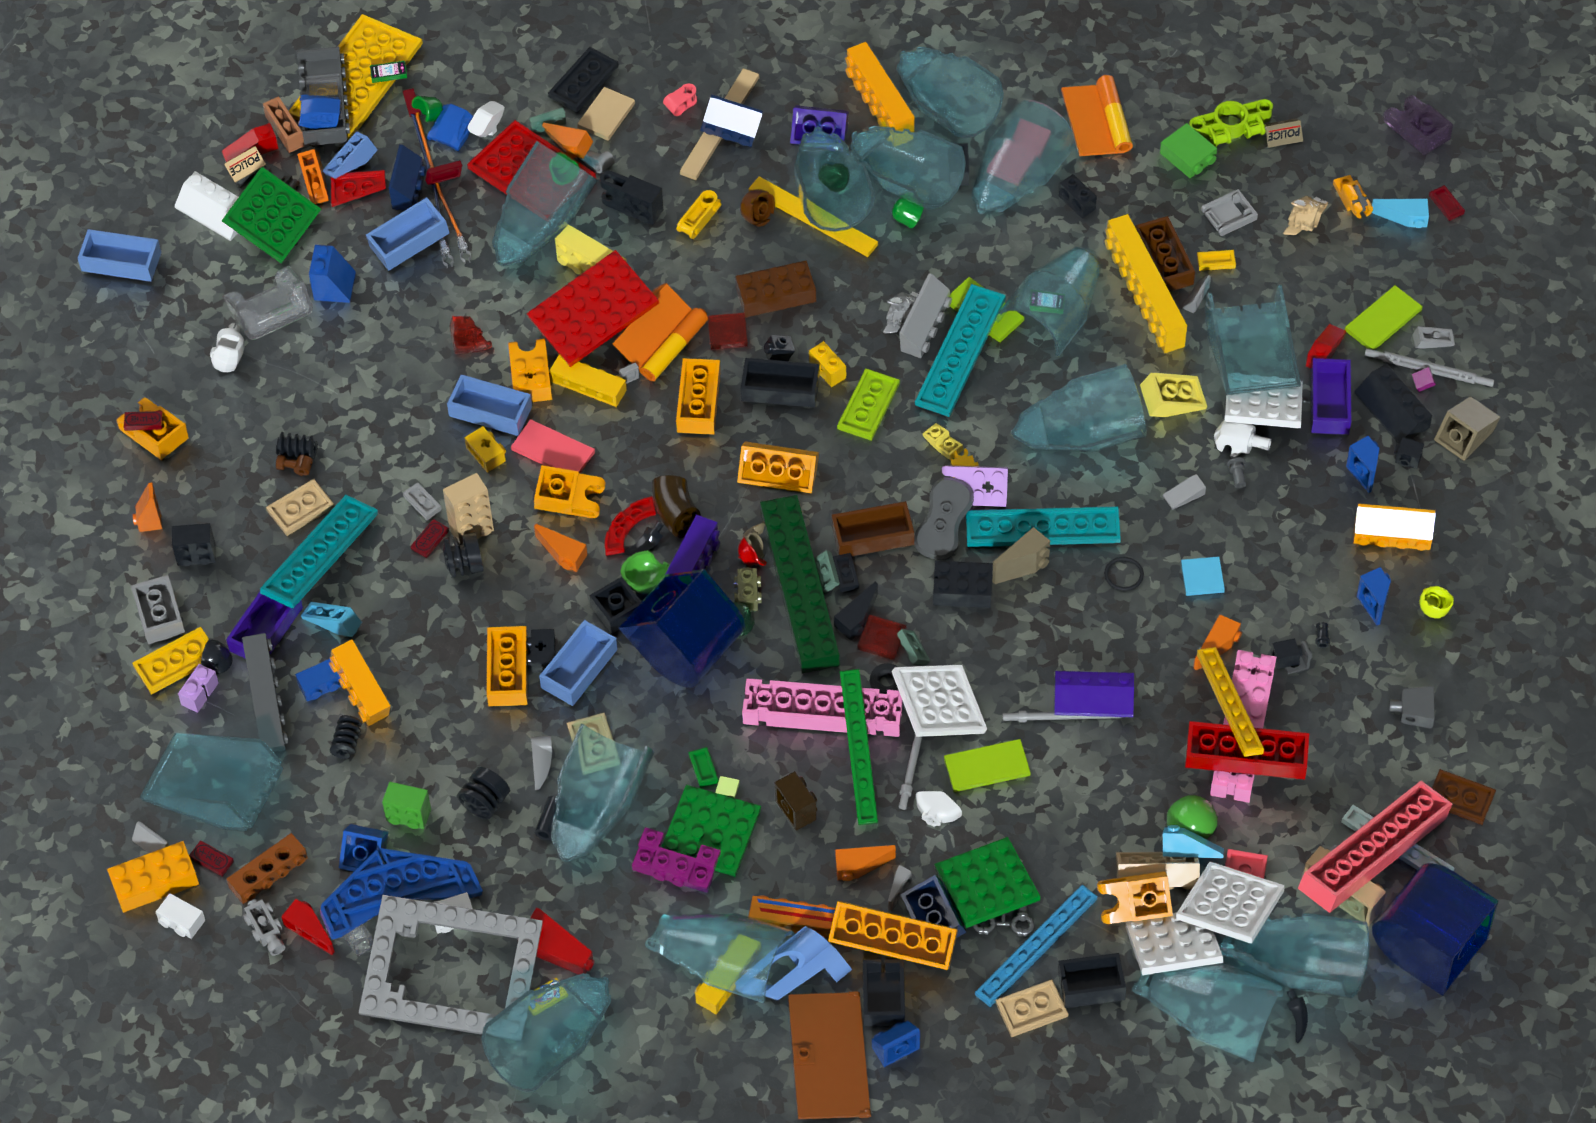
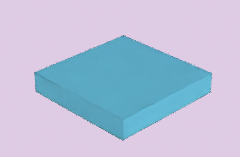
M1219 557L1181 560L1186 596L1224 593L1225 588Z

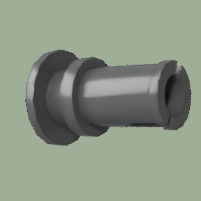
M1237 457L1228 460L1226 464L1230 467V472L1233 474L1235 488L1245 487V459Z

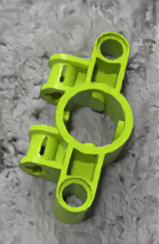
M1267 99L1243 105L1236 101H1225L1219 104L1214 112L1192 118L1189 125L1205 139L1208 138L1215 147L1223 143L1230 144L1231 139L1238 138L1243 134L1247 139L1257 134L1264 135V123L1269 122L1272 118L1273 103ZM1224 115H1234L1240 118L1241 123L1228 125L1219 118Z

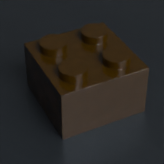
M794 771L774 782L775 802L796 831L816 820V812L818 811L816 807L817 798L812 791L809 792L806 788L807 784L802 776L799 777Z

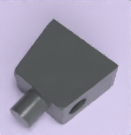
M1434 686L1403 689L1400 700H1389V711L1400 712V721L1404 724L1432 729L1434 723Z

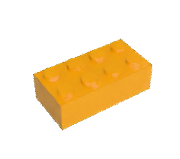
M683 358L676 417L677 433L715 435L721 375L720 360Z
M526 626L487 627L488 706L528 705V635Z
M353 639L332 649L329 665L334 673L337 672L340 676V679H338L343 689H347L349 692L348 698L353 706H357L359 710L358 716L362 723L366 722L367 726H370L389 716L390 704Z
M184 841L107 869L123 913L165 898L169 893L173 895L199 885Z

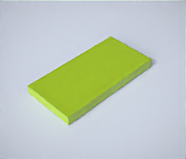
M968 277L950 294L952 298L950 307L957 312L959 311L971 284L984 287ZM1004 302L989 336L999 343L1002 342L1024 321V316Z
M1394 285L1345 327V331L1366 348L1376 350L1422 311L1423 306Z
M865 368L837 425V429L872 441L900 385V380Z
M1021 739L944 755L953 792L1023 778L1031 774Z

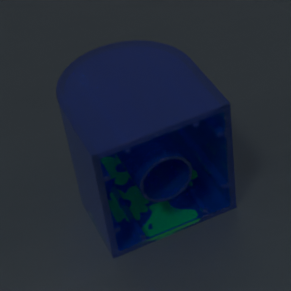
M702 569L666 574L621 624L619 629L647 662L662 676L679 686L693 688L745 630V621L735 604L706 570Z
M1433 863L1423 864L1373 924L1372 934L1379 948L1391 961L1443 996L1488 940L1498 900L1444 866Z

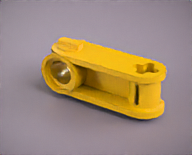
M711 190L703 191L680 219L676 230L686 233L691 239L696 238L722 206L721 200L717 198V194Z

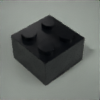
M210 523L172 526V548L177 566L216 563V543Z
M622 576L589 595L591 609L611 634L644 616L643 603Z

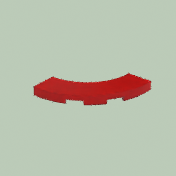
M652 496L631 503L628 508L615 516L605 537L606 556L625 553L624 543L629 531L641 520L656 515Z

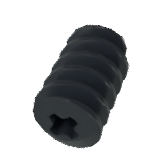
M281 432L277 440L276 454H288L289 457L295 454L297 458L300 455H304L314 460L318 444L317 441H314L313 436L306 440V435H303L300 440L298 434H295L293 439L291 433H288L285 438L284 432Z
M348 715L340 716L335 728L336 732L333 735L334 739L331 742L330 753L341 759H348L350 757L349 754L355 753L354 747L357 746L356 740L359 739L358 734L361 732L359 727L363 724L360 719Z

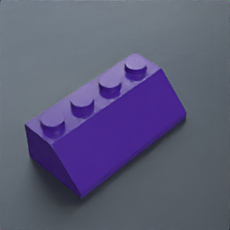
M1055 671L1054 715L1133 718L1134 673Z

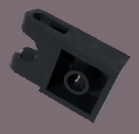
M609 170L601 174L600 185L605 189L601 195L604 205L620 211L626 216L639 219L643 223L655 224L664 210L661 187L632 175L626 177ZM608 178H611V179H613L614 182H613V183H610V182L605 181V180L608 179Z

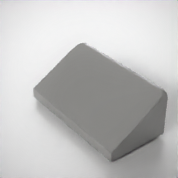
M1210 275L1205 276L1195 284L1182 307L1184 310L1192 313L1196 312L1210 288Z
M139 821L136 823L132 841L146 852L151 853L169 846L165 839Z

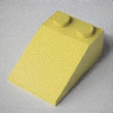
M1150 373L1140 384L1149 416L1169 417L1207 408L1198 376Z

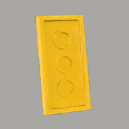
M200 626L132 663L133 667L152 695L193 673L198 664H201L202 653L209 638Z

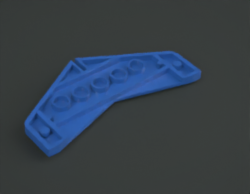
M381 848L380 854L385 864H383L378 850H376L321 904L320 915L331 940L346 935L378 915L382 895L412 900L447 899L466 892L469 898L481 896L483 890L468 862Z

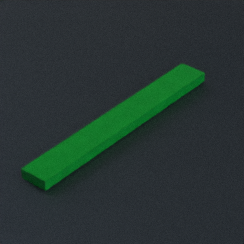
M859 669L840 671L858 826L878 823L860 671Z

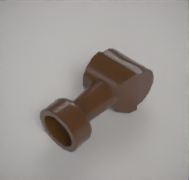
M278 455L276 469L284 470L288 467L293 468L294 472L300 476L309 475L313 459L309 456L300 455L297 460H289L285 455Z

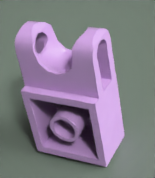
M951 465L942 467L943 475L960 479L972 488L974 493L972 506L1006 507L1008 467ZM987 481L990 482V485L994 486L990 491H986V488L982 487Z

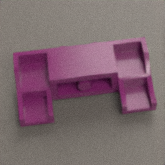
M645 827L638 843L639 848L632 863V870L653 876L659 881L666 880L672 882L678 887L686 886L708 893L721 851L701 844L697 857L694 858L661 848L664 833Z

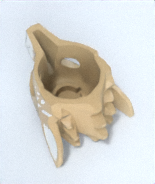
M1309 196L1294 200L1291 203L1294 207L1288 218L1289 226L1283 234L1297 235L1302 230L1313 231L1314 227H1317L1328 202L1318 197L1312 199Z

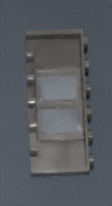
M339 46L298 50L300 96L307 94L339 97L340 114L336 128L315 130L303 127L304 145L314 146L348 142L347 134L350 133V125L346 123V120L349 119L348 109H345V106L348 105L347 95H344V92H347L346 81H343V78H346L345 67H342V64H345L344 53L340 54Z

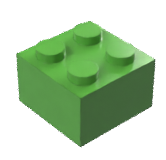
M389 782L382 801L386 821L394 825H406L412 829H425L431 812L428 790Z

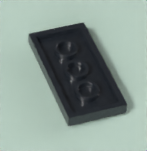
M589 47L548 92V97L578 112L619 67L618 61Z

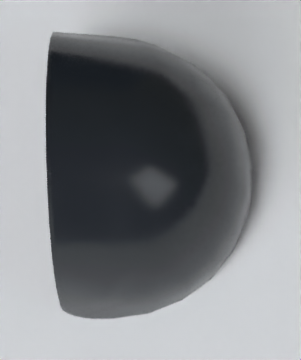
M210 639L204 647L201 665L216 671V675L224 673L232 665V654L222 642Z

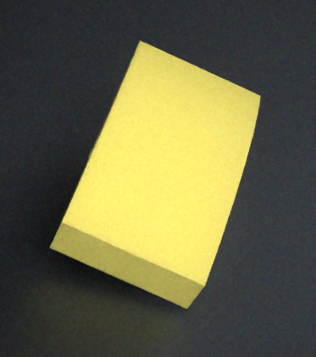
M937 423L923 433V437L950 461L954 458L955 450L957 454L964 450L963 444L950 437L949 431Z

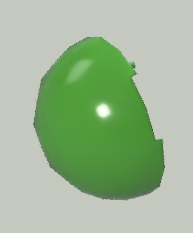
M648 550L642 551L627 558L622 564L621 575L633 591L640 594L654 593L666 583L665 574L670 565L665 561L663 564L659 563L654 554Z
M1187 795L1172 804L1167 812V827L1169 825H1178L1180 828H1185L1205 839L1209 838L1217 828L1218 816L1213 805L1206 798L1197 795Z

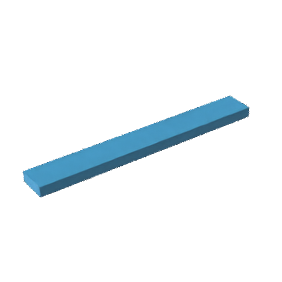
M1082 884L975 991V995L991 1007L996 1002V999H999L1097 900L1098 896Z

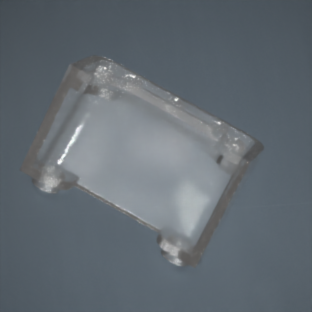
M290 266L280 269L275 274L277 286L244 300L241 293L236 291L223 296L227 307L246 337L250 340L263 337L311 313L313 307L304 281Z

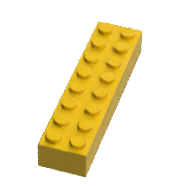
M1126 214L1108 220L1107 228L1105 229L1107 235L1105 246L1107 250L1111 251L1114 263L1118 264L1121 277H1125L1128 290L1132 291L1136 305H1139L1141 308L1142 317L1147 319L1150 332L1156 336L1158 347L1162 348L1164 354L1185 347L1187 324L1129 215Z

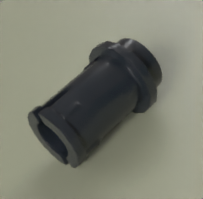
M1322 622V627L1320 623H1317L1315 644L1318 648H1327L1330 644L1328 623Z

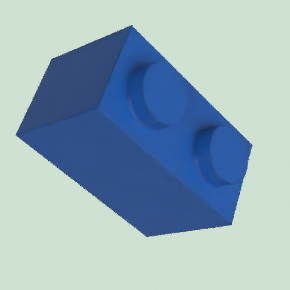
M330 659L295 674L297 684L306 701L318 699L321 695L336 691L341 687L338 680L340 676L337 672L334 673L329 665Z

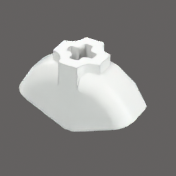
M490 101L481 106L469 123L468 130L479 137L493 136L497 132L496 126L503 116L505 107L495 101Z
M921 791L916 793L917 808L922 814V820L926 821L928 825L933 827L941 826L942 823L953 822L962 816L960 807L946 793L942 791Z

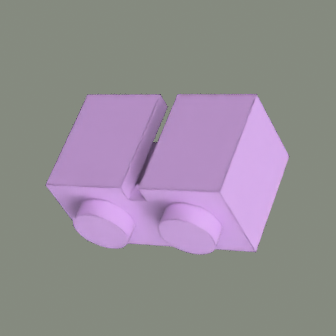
M198 664L178 693L181 705L198 713L207 701L206 695L210 696L219 683L216 671Z

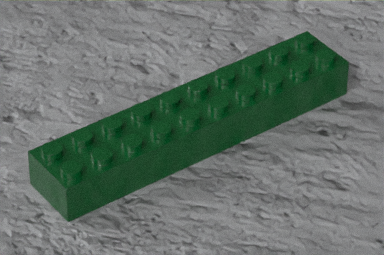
M792 495L760 502L762 522L765 523L764 529L801 673L840 666L839 651L798 496Z

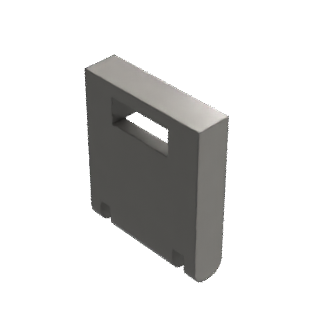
M1239 189L1201 207V211L1205 213V216L1220 236L1257 220L1258 217L1257 212ZM1241 203L1245 209L1244 214L1239 211L1235 204Z

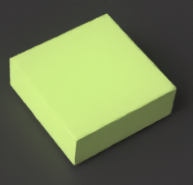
M720 776L715 793L735 798L740 781Z

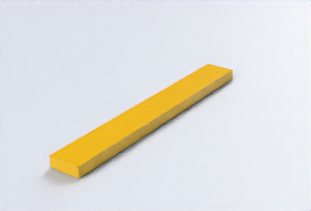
M760 176L749 187V191L761 189L769 192V194L774 196L775 207L866 257H869L878 246L877 240Z
M1217 648L1197 650V657L1244 757L1264 754L1263 745Z

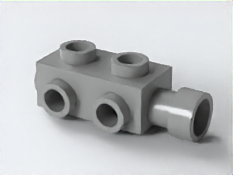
M251 900L247 903V907L244 908L245 914L243 918L247 926L252 925L254 930L251 932L256 942L260 940L263 947L268 945L267 948L272 956L282 953L285 950V945L280 939L281 934L279 930L282 929V926L277 918L273 920L271 916L273 910L270 904H265L263 900Z

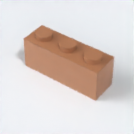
M278 96L263 103L265 117L287 151L291 153L304 147L303 133L280 97Z

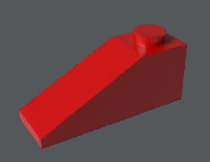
M268 123L251 129L223 149L222 154L226 163L255 146L260 155L277 150V139L271 124Z
M1329 324L1315 340L1308 352L1306 367L1312 368L1313 358L1331 359L1344 338L1346 331Z
M295 899L281 916L283 925L333 955V944L313 911L312 906L306 901L301 902Z

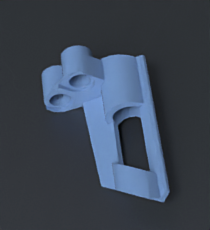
M805 926L736 981V988L739 992L746 995L779 1000L824 968L836 983L852 971V969L830 942L813 929ZM783 956H789L796 964L792 971L774 985H767L754 980Z

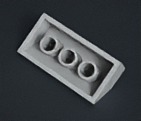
M928 274L899 333L901 352L918 358H922L924 352H928L930 340L936 336L937 325L942 323L945 316L944 311L950 307L952 302L950 289L933 274Z

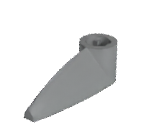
M588 150L584 159L575 158L596 173H602L615 164L613 155L608 151L600 154Z
M551 735L531 737L535 790L541 788L549 773L552 759Z

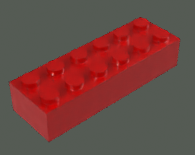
M1189 721L1185 768L1305 780L1308 763L1309 733L1254 728L1263 745L1264 754L1244 757L1230 725Z

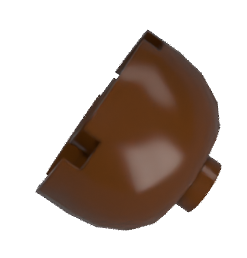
M761 189L751 190L746 193L740 204V212L745 221L758 227L766 225L770 221L767 218L771 213L774 214L775 211L774 196Z

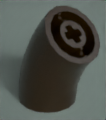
M675 475L656 477L652 480V494L657 513L666 528L676 538H684L695 516H701L700 511L690 498L687 480Z

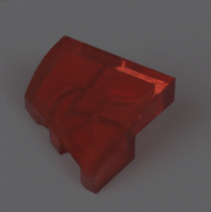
M452 316L449 326L455 354L474 353L492 347V342L486 341L482 336L483 331L475 325L470 316Z

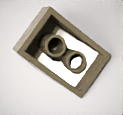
M1033 527L993 561L992 582L998 584L1036 573L1039 569H1044L1049 563L1050 540Z

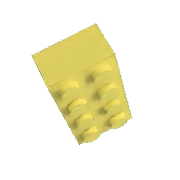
M569 224L555 238L557 261L561 265L571 268L576 274L584 273L613 252Z

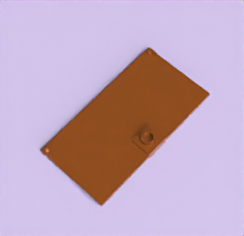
M860 992L788 994L798 1119L871 1117Z

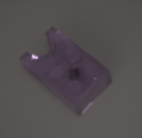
M1413 95L1405 98V111L1391 107L1383 113L1384 122L1423 155L1428 154L1451 139L1453 124L1429 104L1425 105Z

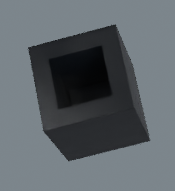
M1295 638L1272 643L1271 654L1277 657L1276 669L1299 665L1300 657L1303 654L1301 646L1297 645Z

